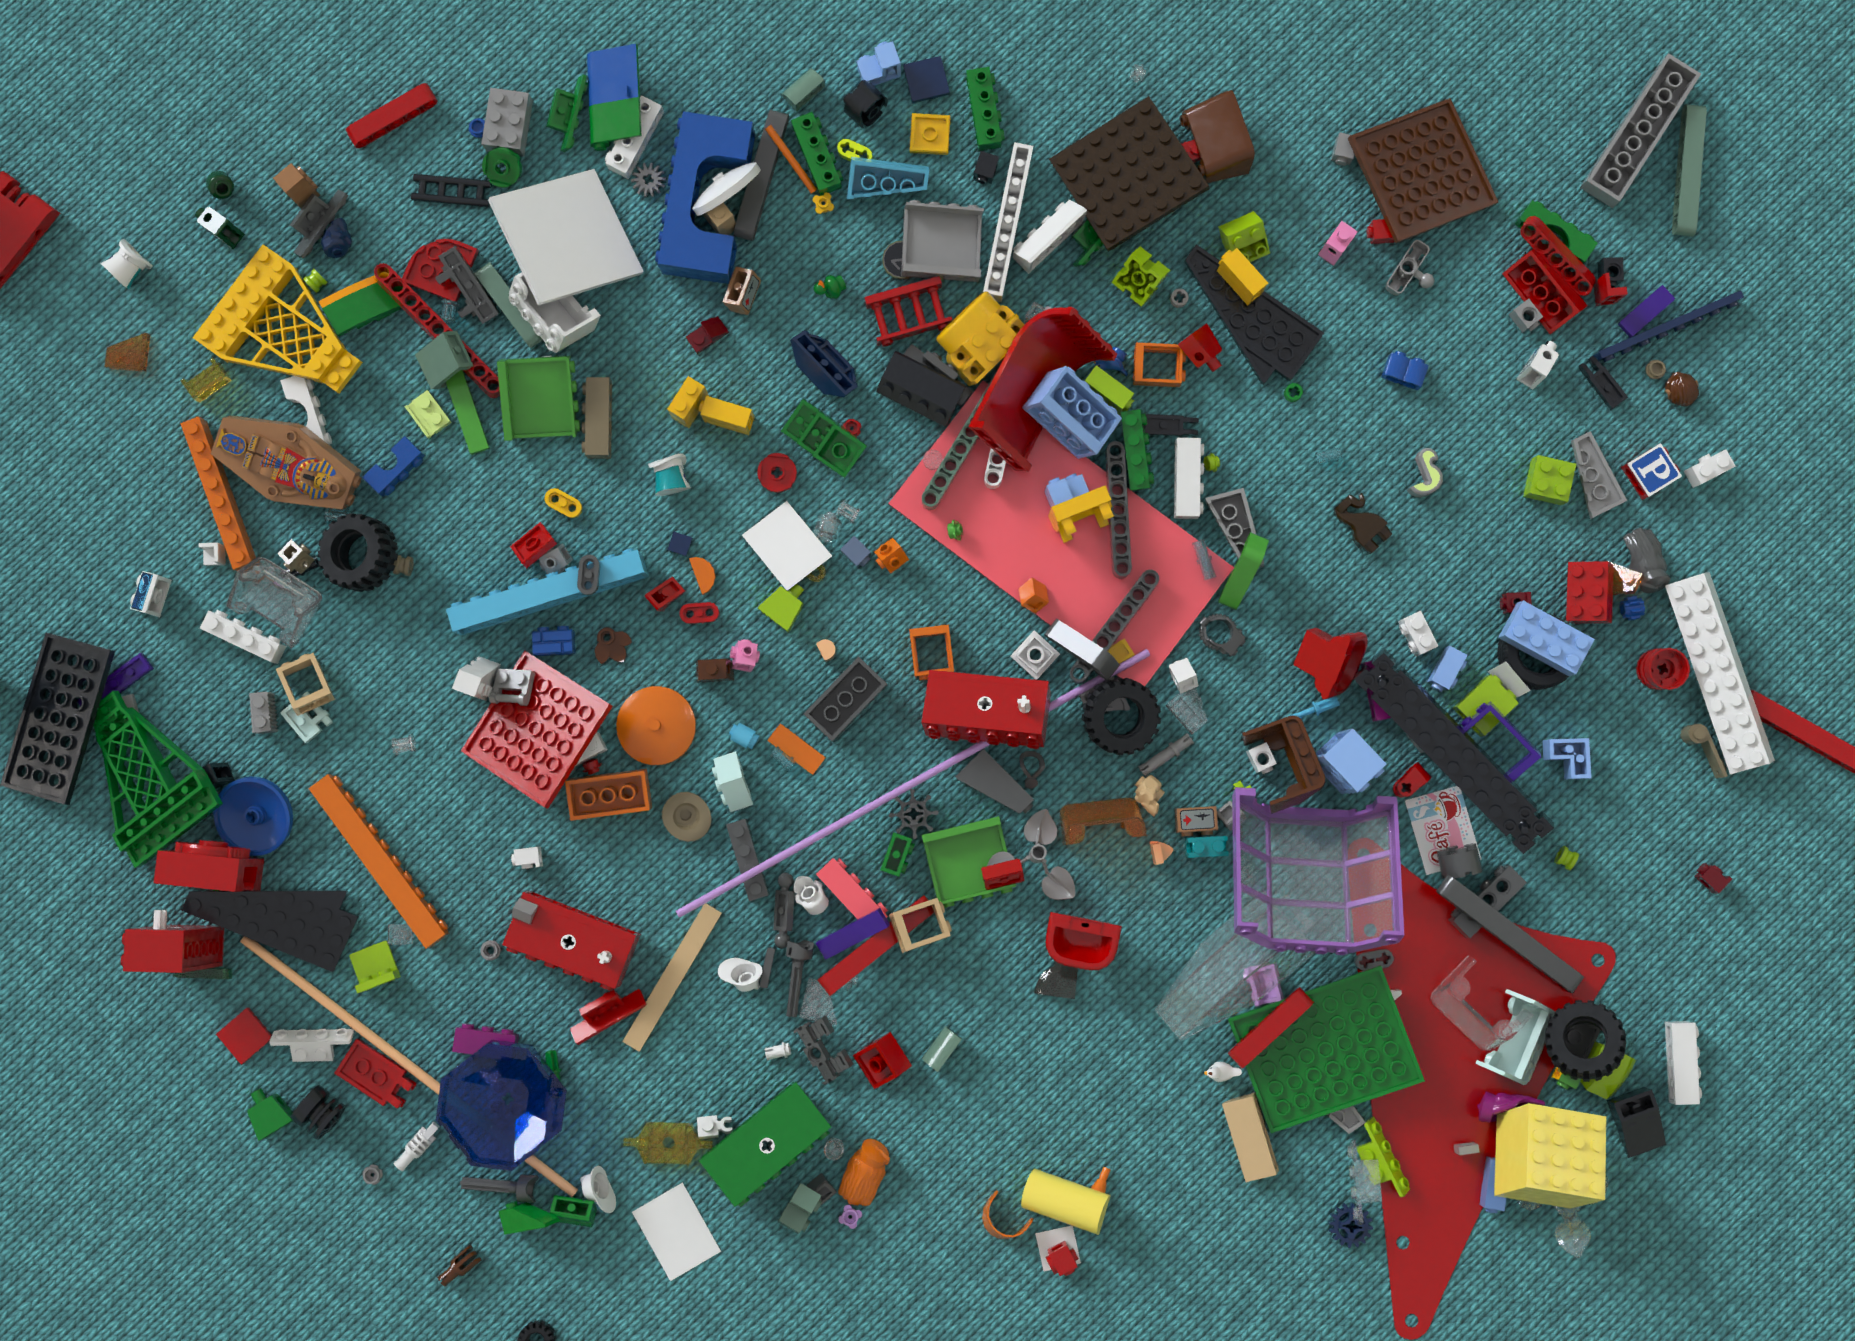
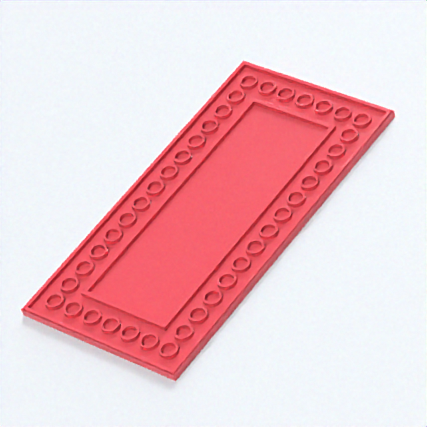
M983 380L888 504L1020 604L1019 588L1029 579L1034 578L1046 585L1049 603L1035 615L1050 626L1058 619L1091 641L1146 570L1156 571L1159 575L1157 587L1114 643L1116 644L1125 638L1135 655L1145 649L1149 651V657L1116 674L1120 678L1132 679L1146 686L1234 567L1128 488L1132 569L1126 578L1119 579L1114 576L1112 572L1110 526L1107 525L1100 528L1094 514L1073 522L1077 532L1071 534L1073 540L1064 543L1060 532H1056L1053 529L1048 517L1051 507L1044 492L1046 485L1052 479L1059 477L1061 480L1076 473L1077 476L1083 475L1090 492L1104 485L1107 488L1106 471L1087 457L1076 458L1044 427L1027 458V461L1032 464L1029 472L1015 471L1006 462L1000 486L996 489L987 488L984 483V476L991 448L979 437L939 505L933 510L924 508L922 505V494L989 384ZM971 429L965 432L968 437L976 435ZM962 445L955 448L959 454L966 452V448ZM1000 456L992 458V462L995 464L1003 462ZM948 462L945 467L947 470L952 471L956 468V465L953 462ZM993 474L987 478L990 483H996L999 480ZM940 478L935 481L937 487H944L946 481ZM1115 486L1112 488V492L1115 495H1121L1122 489ZM928 495L925 498V502L928 504H933L936 501V498L932 495ZM1121 506L1113 507L1115 514H1123L1124 511ZM952 520L958 521L962 525L963 535H961V540L950 539L947 526L949 523H952ZM1117 525L1114 528L1117 534L1125 532L1124 527L1121 525ZM1117 545L1116 551L1119 554H1124L1126 548L1123 545ZM1119 564L1117 565V571L1124 574L1127 572V567ZM1146 576L1144 578L1147 584L1155 583L1153 576ZM1140 591L1133 593V598L1136 600H1141L1144 597ZM1129 607L1121 609V613L1124 616H1129L1132 613ZM1113 622L1109 625V629L1116 632L1120 629L1118 623ZM1100 638L1097 644L1104 648L1108 645V641Z

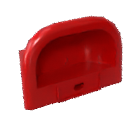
M1317 627L1306 630L1293 665L1315 677V687L1321 693L1323 699L1338 696L1353 682L1365 655L1368 637L1364 632L1345 633L1333 637Z
M1050 912L1046 932V949L1049 956L1055 962L1064 966L1084 970H1101L1107 967L1116 956L1122 926ZM1088 923L1089 927H1082L1081 924Z

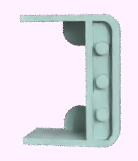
M1506 989L1505 993L1512 996L1508 1001L1509 1013L1512 1014L1510 1023L1498 1051L1493 1050L1491 1053H1488L1484 1063L1477 1060L1475 1064L1522 1085H1526L1531 1079L1545 1045V1032L1548 1027V1021L1550 1017L1554 1016L1555 1011L1536 1000Z

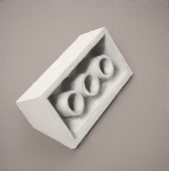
M1071 200L1059 204L1055 209V214L1052 216L1048 215L1041 222L1042 226L1037 230L1034 228L1027 235L1028 239L1024 243L1019 242L1013 248L1012 258L1029 274L1085 221L1087 210Z

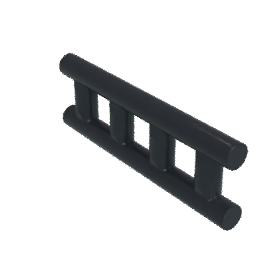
M413 174V181L419 182L418 193H411V200L480 207L490 206L488 199H484L485 188L492 187L489 180ZM427 183L438 184L437 195L426 194ZM446 184L458 185L457 197L445 196ZM466 186L477 187L476 198L464 197Z

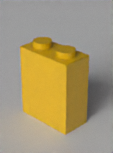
M1238 248L1234 251L1228 250L1221 257L1217 272L1240 298L1249 305L1263 293L1268 282Z
M688 376L667 408L672 419L689 429L699 414L701 401H705L706 396H709L706 387Z
M706 396L705 401L702 400L699 406V412H701L700 415L704 422L745 435L750 434L755 418L752 409Z

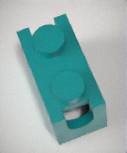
M1228 836L1185 838L1186 858L1229 856V852L1226 849Z

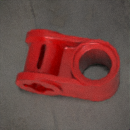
M1417 762L1394 783L1393 793L1400 798L1411 796L1432 777ZM1402 785H1406V786H1407V787L1405 788V792H1402V791H1401L1402 788H1403Z

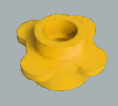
M830 193L813 197L816 213L822 214L834 209V205L830 200Z

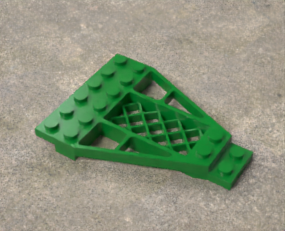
M112 691L100 701L93 727L96 740L103 751L115 833L112 836L120 852L126 851L134 868H140L155 857L158 850H164L223 803L206 771L133 707L127 708L119 691ZM130 733H134L132 744L128 743ZM151 734L172 752L165 759ZM116 744H120L119 753L116 749ZM127 746L132 747L130 757H126ZM138 750H143L141 760H137ZM177 757L193 770L179 783H176L168 767L169 763ZM125 760L129 761L128 770L124 764ZM136 763L140 764L139 774L135 773ZM147 766L152 767L150 777L146 776ZM134 777L138 778L137 787L133 782ZM145 780L149 781L148 791L143 790ZM118 782H119V784H120V786H121V788H122V790H123V792L120 793V794H119ZM156 783L161 784L159 794L155 793ZM143 794L147 795L146 804L142 799ZM127 797L136 816L124 825L121 801Z

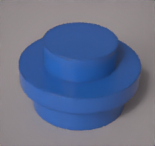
M476 118L470 122L469 132L472 136L476 138L483 137L485 120Z

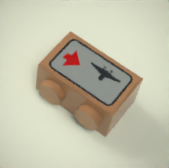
M735 267L723 303L731 312L749 315L761 279L753 270Z
M1216 806L1174 809L1176 833L1181 832V836H1193L1195 831H1201V835H1212L1213 830H1218Z

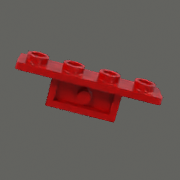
M613 989L580 1008V1014L585 1020L570 1028L575 1043L577 1045L583 1043L645 1007L647 1003L641 990L637 989L621 998Z

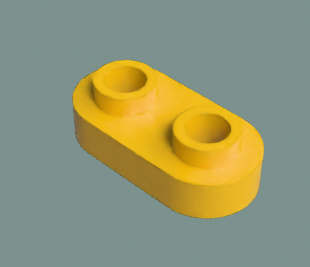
M556 488L546 492L544 499L550 508L569 518H577L582 513V504L576 498ZM558 496V502L554 503L552 501L553 497ZM572 505L576 506L574 512L569 510Z

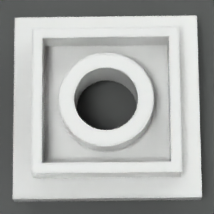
M1034 630L1010 657L1037 680L1060 653ZM1032 650L1040 651L1041 658L1039 660L1031 659L1030 652Z

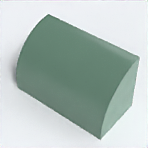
M810 68L787 88L781 96L797 112L825 87V81L815 70Z
M944 1026L923 1055L922 1060L938 1072L962 1038L947 1026Z

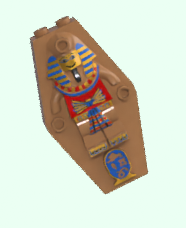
M226 416L222 418L211 455L267 499L275 502L334 509H345L353 504L355 488H358L361 483V470L306 426L299 423L239 416Z

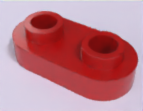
M711 602L685 604L679 612L681 620L687 624L711 623L716 621L720 614L719 608ZM707 610H713V615L707 616ZM693 611V617L688 618L687 612Z

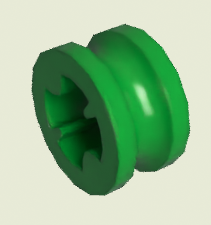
M1297 383L1289 384L1284 390V397L1289 402L1298 401L1303 394L1302 387ZM1295 388L1298 396L1291 397V392H1288V390Z

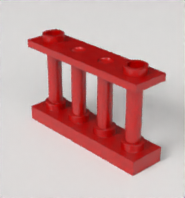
M940 276L864 297L867 309L871 308L875 312L881 336L876 338L878 346H890L893 344V341L936 329L942 331L953 321L952 316L945 318L938 295L939 289L942 288ZM926 292L931 296L937 316V321L926 323L919 300L920 294ZM908 297L912 300L919 326L907 328L900 304L901 299ZM887 303L893 305L900 331L891 334L888 333L881 309Z

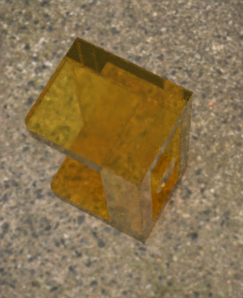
M214 358L210 359L211 366L188 381L184 378L180 380L192 398L199 403L232 381L221 364Z

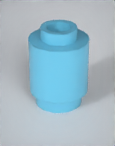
M742 723L734 724L729 732V735H731L730 740L746 749H753L759 739L756 731Z

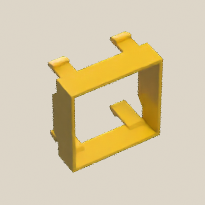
M1106 485L1051 507L1048 517L1053 529L1056 532H1060L1064 543L1073 540L1071 534L1077 532L1073 522L1094 514L1100 528L1109 525L1107 519L1114 517L1111 511V497Z

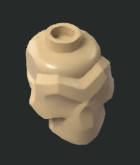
M1148 775L1146 778L1142 776L1135 784L1138 787L1135 791V800L1141 803L1143 808L1154 817L1159 810L1157 802L1165 792L1161 789L1162 783L1153 775Z

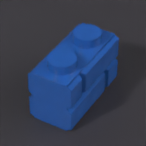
M558 626L557 630H549V627H539L537 631H532L534 656L571 655L576 653L575 632L569 629V626Z

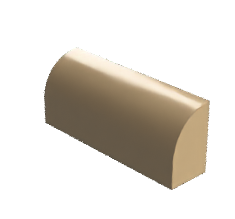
M1256 1093L1239 1096L1222 1103L1245 1182L1277 1175L1279 1168Z

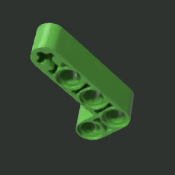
M1251 532L1249 533L1242 553L1221 592L1218 603L1237 610L1264 558L1269 542L1268 539Z

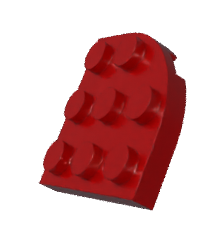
M438 239L435 242L421 246L413 254L402 279L410 286L457 304L461 291L455 281L452 282L449 278L439 284L435 277L443 273L441 268L444 266L438 256L457 246L470 268H472L479 250L460 241Z

